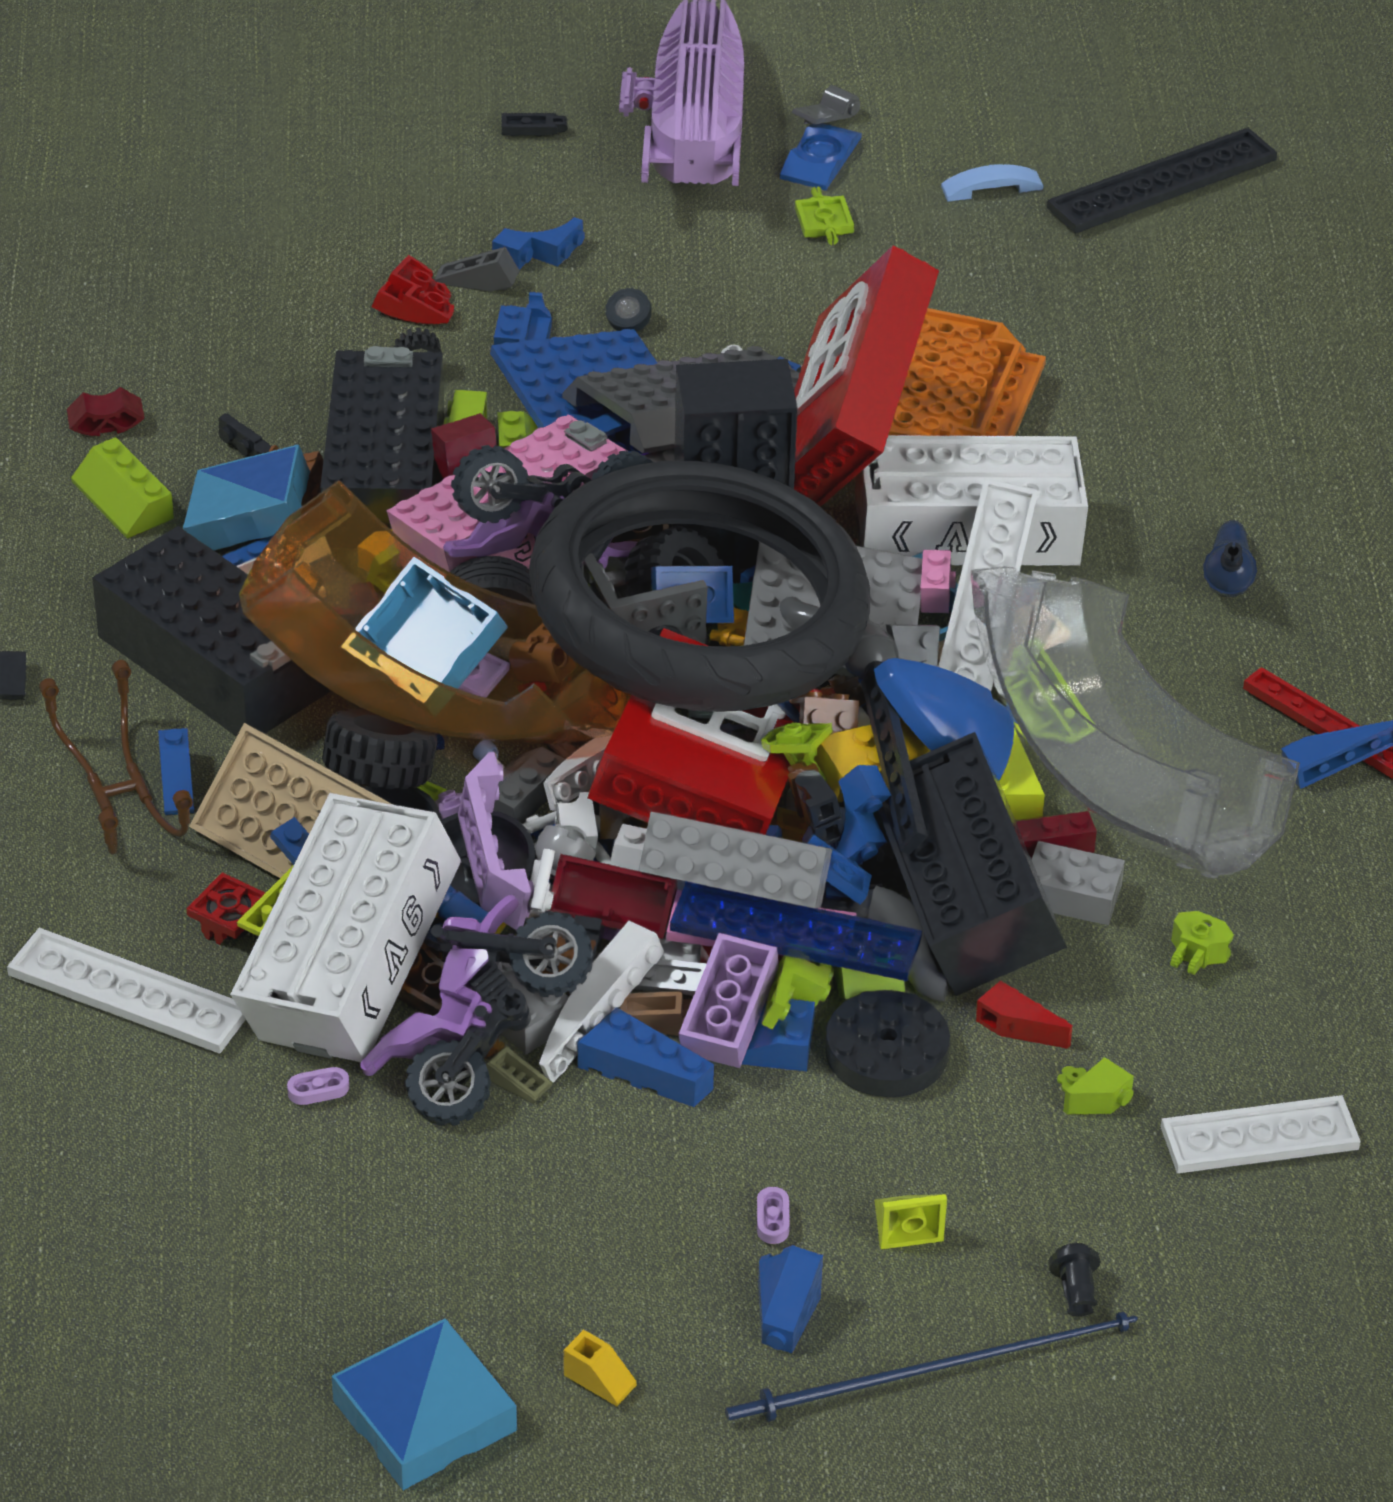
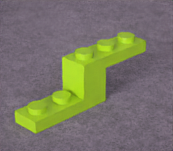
M786 951L779 963L777 974L768 994L762 1025L773 1029L779 1019L783 1021L791 1007V1004L788 1003L790 999L815 1002V1007L819 1001L824 1002L831 990V985L828 984L835 971L832 968L835 962L812 960L811 963Z

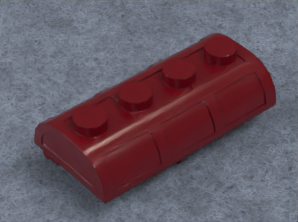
M560 854L552 892H554L550 910L547 911L572 914L574 919L575 915L602 919L604 926L622 929L628 921H631L656 933L658 938L665 939L676 891L678 890V881L668 877Z

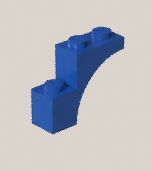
M574 217L560 227L540 232H521L505 228L492 241V250L506 247L519 270L526 263L530 262L531 258L558 267L565 259L569 258L571 252L578 245L580 246L585 238L583 220Z
M857 765L838 781L845 802V824L836 850L856 865L875 856L878 853V849L887 842L873 812L882 808V803L891 796V793L876 765Z

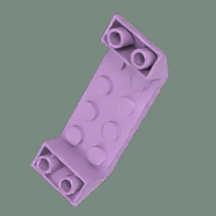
M488 752L465 777L458 818L480 906L490 912L503 898L508 895H514L518 899L519 905L503 922L517 930L520 926H524L525 917H529V899L533 898L534 886L532 880L527 879L525 868L504 870L502 858L498 859L497 836L491 833V813L493 812L495 800H499L498 784L500 781H503L502 764H497L495 752Z

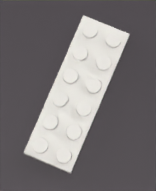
M1343 1095L1163 1118L1161 1120V1130L1177 1174L1359 1150L1361 1142Z

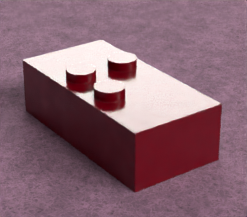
M481 413L431 428L437 484L442 482L444 478L453 476L455 468L461 464L459 462L461 458L470 455L469 452L475 448L478 450L482 449L481 446L489 445L490 447L497 446L495 427Z

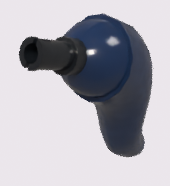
M1229 520L1223 523L1218 530L1213 549L1206 556L1203 564L1204 577L1210 589L1222 597L1233 598L1243 594L1254 582L1257 574L1256 561L1249 551L1246 531L1243 525L1236 520Z

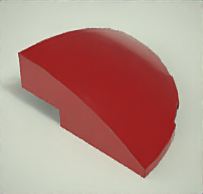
M410 255L391 272L388 281L378 290L371 308L401 320L426 324L448 323L454 312V305L450 304L449 301L451 293L445 283L436 282L432 278L433 271Z

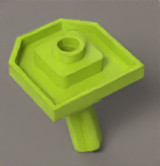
M790 723L771 729L761 739L762 748L770 753H784L790 765L800 761H804L807 766L815 763L819 773L827 782L814 757L817 755V747L833 732L832 723Z

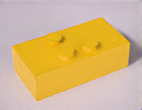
M899 718L909 761L930 752L904 720ZM871 725L830 734L817 747V755L814 759L825 775L827 784L836 794L838 803L844 801L838 781L857 765H876L879 772L882 773Z

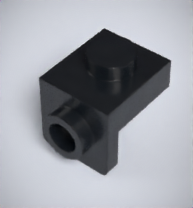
M884 855L883 862H878L876 857L863 862L862 869L872 875L871 881L882 880V885L892 882L898 892L905 891L906 883L895 855L894 860Z

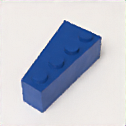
M617 1007L578 1042V1068L586 1071L590 1068L601 1071L604 1077L614 1079L616 1076L631 1081V1086L639 1089L648 1087L657 1090V1095L695 1107L713 1090V1063Z

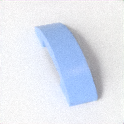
M997 164L981 166L961 172L942 182L941 188L947 201L972 199V190L1016 185L1019 193L1043 190V184L1037 172L1030 168Z

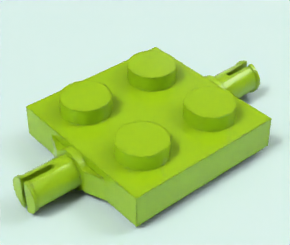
M817 186V190L815 187L811 189L813 197L795 200V211L805 238L826 236L828 243L832 245L833 241L835 245L838 243L837 235L854 233V223L844 195L823 196L821 188Z

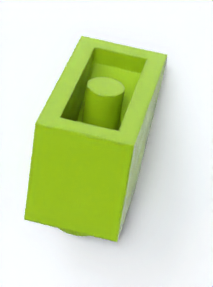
M1104 1057L1065 1090L1063 1112L1068 1115L1112 1114L1121 1105L1125 1106L1131 1100L1134 1093L1132 1090L1134 1076Z

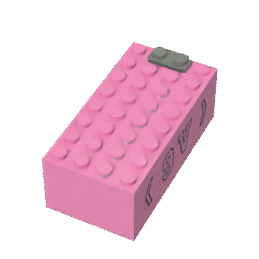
M570 415L559 417L554 423L544 428H539L533 434L521 440H516L510 446L504 448L522 461V466L526 468L528 476L553 477V473L558 466L570 464L590 479L594 472L597 473L598 465L602 461L606 462L608 460V456L612 454L618 455L620 451H627L609 440L606 433L590 423L577 420ZM490 466L484 470L491 472L493 466ZM500 466L499 473H506L505 469ZM455 475L444 478L442 482L421 490L419 494L400 501L396 506L387 510L396 545L401 550L400 559L403 569L415 557L445 578L451 570L461 563L477 558V556L451 557L443 549L446 541L468 539L479 523L477 519L471 518L457 505L458 502L454 500L452 495L454 489L451 487V481L454 480ZM473 487L474 496H475L482 488H480V487ZM488 492L479 501L480 503L488 502ZM527 533L520 546L516 549L487 556L510 558L529 569L536 537L531 533Z

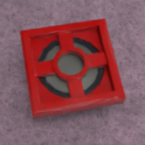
M222 872L186 908L187 916L200 922L201 931L206 939L210 940L214 935L216 944L220 945L224 940H235L249 933V931L238 927L237 921L265 892Z

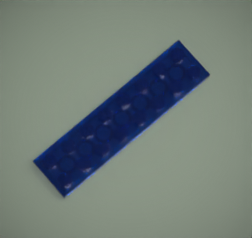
M688 881L684 885L670 920V931L715 941L718 934L721 933L777 947V952L781 955L903 981L908 980L922 939V930Z

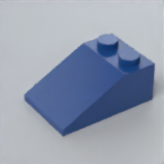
M790 999L788 1003L791 1004L786 1018L783 1021L779 1019L773 1029L762 1025L765 1003L742 1065L807 1072L814 1029L815 1002Z

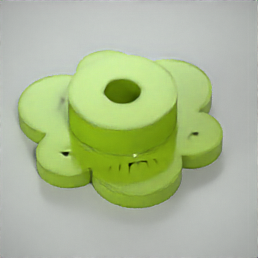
M1066 1066L1062 1069V1074L1057 1076V1082L1062 1084L1061 1088L1065 1092L1066 1089L1086 1073V1070L1082 1067Z

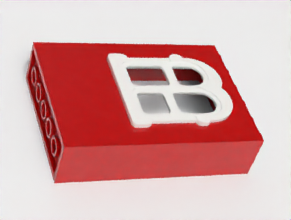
M894 245L818 316L794 390L798 408L794 490L808 497L820 507L883 453L938 277V269Z
M663 628L660 634L661 637L674 641L708 646ZM816 688L813 689V690H811V691H809V692H821V693H822L821 690L816 689ZM631 695L603 753L587 798L645 822H649L650 812H658L766 835L788 781V767L791 766L784 753H770L762 748L761 739L771 729L793 723L776 704L740 711H714L709 723L702 724L675 712L676 707L657 704ZM794 705V707L800 712V706ZM724 717L757 730L758 733L755 740L747 742L721 731L720 726Z

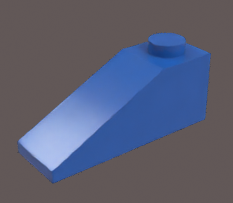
M187 728L158 730L165 815L178 814V809L172 799L177 791L187 790L193 800ZM194 805L189 808L190 813H194Z

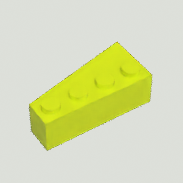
M1014 728L1011 754L999 782L1015 820L1043 817L1045 794Z

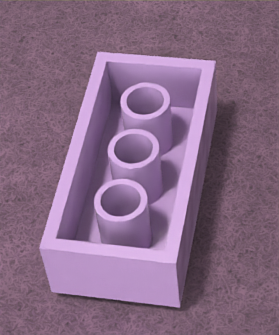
M721 933L718 934L679 1032L680 1044L706 1060L737 1068L741 1067L779 968L777 947Z

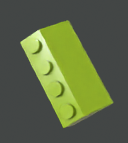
M116 437L93 446L71 477L72 483L127 539L174 519L172 493Z

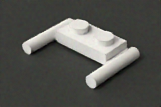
M543 849L541 860H534L530 878L533 882L534 894L533 898L529 899L530 914L529 917H525V920L534 917V919L540 917L539 914L545 913V910H550L554 892L549 891L551 884L549 883L555 855L554 850Z

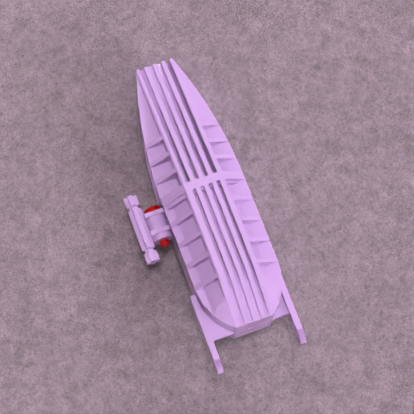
M683 0L672 15L663 33L657 53L655 78L637 77V73L632 72V68H627V72L622 73L619 112H624V116L627 117L629 112L633 113L634 107L640 110L652 108L651 126H645L642 183H648L649 164L651 162L662 177L673 183L692 182V184H697V182H701V184H716L732 175V186H738L744 53L738 26L725 0H721L720 10L716 6V0H711V2L707 0H693L688 3V0Z

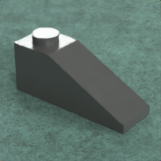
M506 247L443 264L434 280L445 283V285L491 292L499 289L506 290L513 286L520 270Z

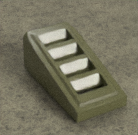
M504 1046L486 1064L491 1082L533 1104L553 1085L551 1080L507 1046ZM513 1072H515V1073L518 1074V1075H517L516 1077H514V1076L511 1075V1074H512ZM523 1078L528 1079L525 1084L520 1082ZM535 1083L539 1087L533 1092L529 1088Z

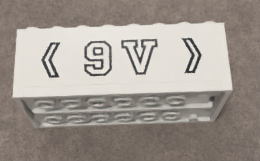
M888 435L883 453L856 476L855 502L860 547L911 557L922 553L923 550H951V565H963L984 478L1038 491L1021 565H1080L1088 502L1077 437Z
M329 793L230 994L259 1041L292 1047L302 1053L330 1059L334 1056L361 1062L372 1051L461 863L458 853L435 812Z

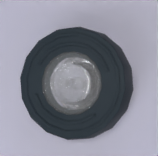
M621 289L615 292L606 304V317L609 324L616 331L634 329L637 332L642 330L649 323L652 316V306L648 297L638 289Z

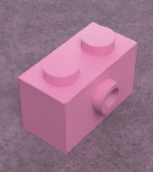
M923 550L921 612L949 613L950 588H955L956 571H951V550Z

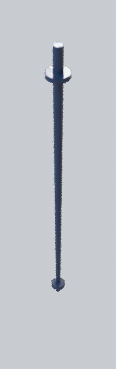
M1122 1311L1116 1313V1320L774 1397L769 1388H764L760 1390V1400L725 1408V1415L727 1420L731 1421L763 1413L767 1422L776 1420V1410L1116 1326H1118L1121 1332L1128 1331L1129 1323L1136 1322L1138 1318L1137 1316L1127 1317L1126 1313Z

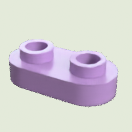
M448 790L438 795L439 799L435 802L439 807L442 820L459 812L462 793Z
M338 1067L294 1075L287 1083L288 1097L293 1103L299 1105L340 1098L349 1091V1075L345 1070Z
M767 1187L761 1190L757 1196V1234L762 1241L769 1244L781 1243L789 1235V1196L783 1189L778 1187Z

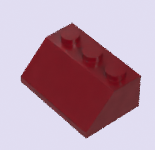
M1089 811L1016 821L1031 860L1038 841L1090 853L1095 851L1097 830Z

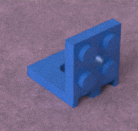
M813 834L807 844L833 849L826 881L861 905L868 895L872 875ZM773 899L768 900L769 902L786 903Z

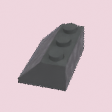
M544 747L517 755L503 768V781H500L498 784L499 800H495L493 810L505 813L523 824L527 818L548 800L544 782L566 759Z

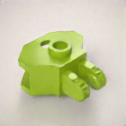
M1200 911L1180 912L1173 923L1171 941L1176 951L1173 953L1170 965L1178 968L1183 960L1189 962L1187 972L1195 975L1200 967L1205 969L1207 965L1226 963L1231 956V950L1228 946L1233 940L1234 934L1225 921Z

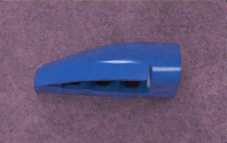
M891 658L874 669L877 683L884 695L904 722L930 751L975 732L1000 781L1011 754L1014 738V720L1011 710L995 700L988 688L952 671L917 661Z

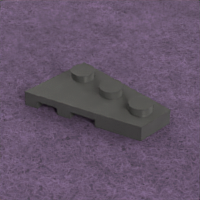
M885 624L887 633L891 635L899 651L898 659L937 666L940 626Z

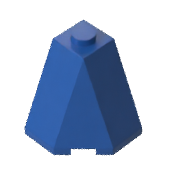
M792 1245L784 1248L781 1254L775 1256L767 1254L760 1258L758 1288L762 1344L776 1350L793 1353L821 1298L823 1255Z

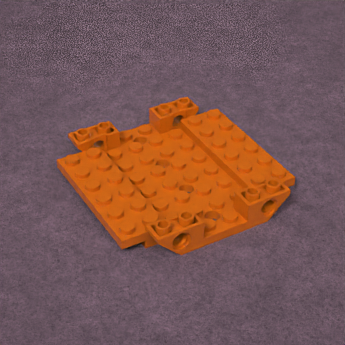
M928 308L889 435L1015 436L1044 369L1046 356L1026 352L1021 342L1015 338L1003 323Z

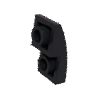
M0 651V699L25 700L26 652Z

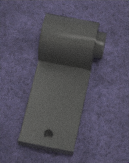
M830 85L825 90L820 104L793 108L792 113L805 119L804 124H819L847 119L856 115L860 109V102L857 95L838 86Z

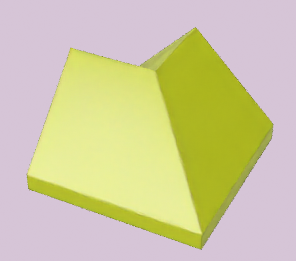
M946 1194L905 1195L874 1200L881 1249L944 1241L947 1208Z

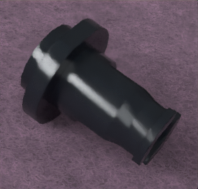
M1083 1243L1063 1245L1048 1260L1050 1273L1062 1280L1064 1296L1069 1306L1067 1313L1078 1317L1094 1313L1092 1306L1098 1305L1097 1300L1094 1298L1093 1272L1098 1269L1101 1263L1099 1253Z

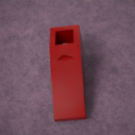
M1001 980L977 1000L976 1021L999 1036L1066 1049L1071 1046L1073 1025Z

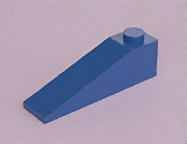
M1393 720L1307 736L1281 748L1284 767L1298 787L1302 789L1392 747Z

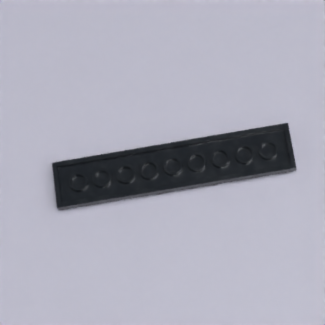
M1245 128L1048 199L1047 209L1076 234L1276 161L1277 151L1250 128Z

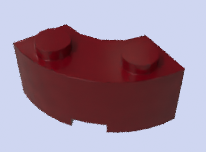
M122 387L105 395H90L82 392L66 409L69 428L77 433L88 436H100V433L117 431V434L133 428L145 418L141 398Z

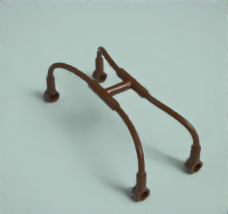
M125 660L116 661L111 668L117 679L118 693L121 698V740L127 764L126 770L131 778L123 782L103 787L98 774L94 773L87 760L70 741L58 722L56 716V696L59 693V689L55 680L47 678L39 684L40 691L45 699L46 712L49 714L55 732L88 775L87 780L102 811L98 816V820L104 831V841L111 855L116 854L118 848L116 827L119 821L108 797L136 790L141 802L146 805L154 819L167 832L177 837H182L187 833L188 824L190 823L189 808L193 805V800L187 790L177 791L173 795L172 799L178 809V819L181 824V828L176 829L161 816L152 803V796L137 764L133 762L130 752L127 694L129 693L128 678L131 675V669Z

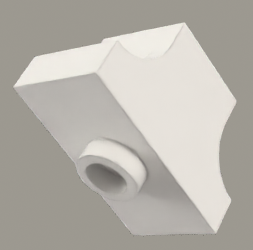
M580 792L579 798L572 803H558L554 822L555 826L568 830L567 836L575 841L579 836L596 850L598 833L600 831V817L594 813L593 801L587 798L589 792Z

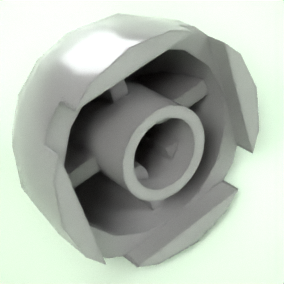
M547 825L537 839L535 856L536 860H541L543 849L555 851L549 879L553 881L555 879L560 854L593 861L596 851L585 840L578 836L575 841L567 836L568 830Z

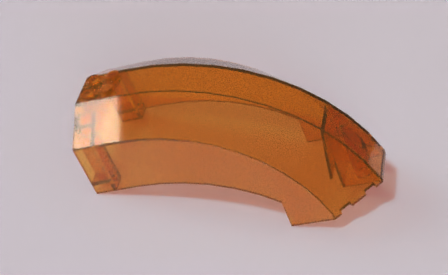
M340 480L287 517L254 561L239 593L243 614L307 674L334 693L359 707L391 721L419 730L453 737L510 743L558 744L589 741L613 734L631 694L614 688L575 662L576 668L560 683L517 681L510 664L507 674L485 698L448 686L426 676L376 646L355 628L380 603L390 585L413 557L444 576L455 588L468 592L498 612L508 628L487 653L510 663L509 651L511 646L517 641L526 642L528 636L543 622L535 604L511 599L483 589L450 573L424 557L381 522Z

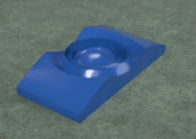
M824 123L810 124L806 127L798 146L791 149L780 173V179L817 188L818 186L821 190L826 191L860 141L862 133Z

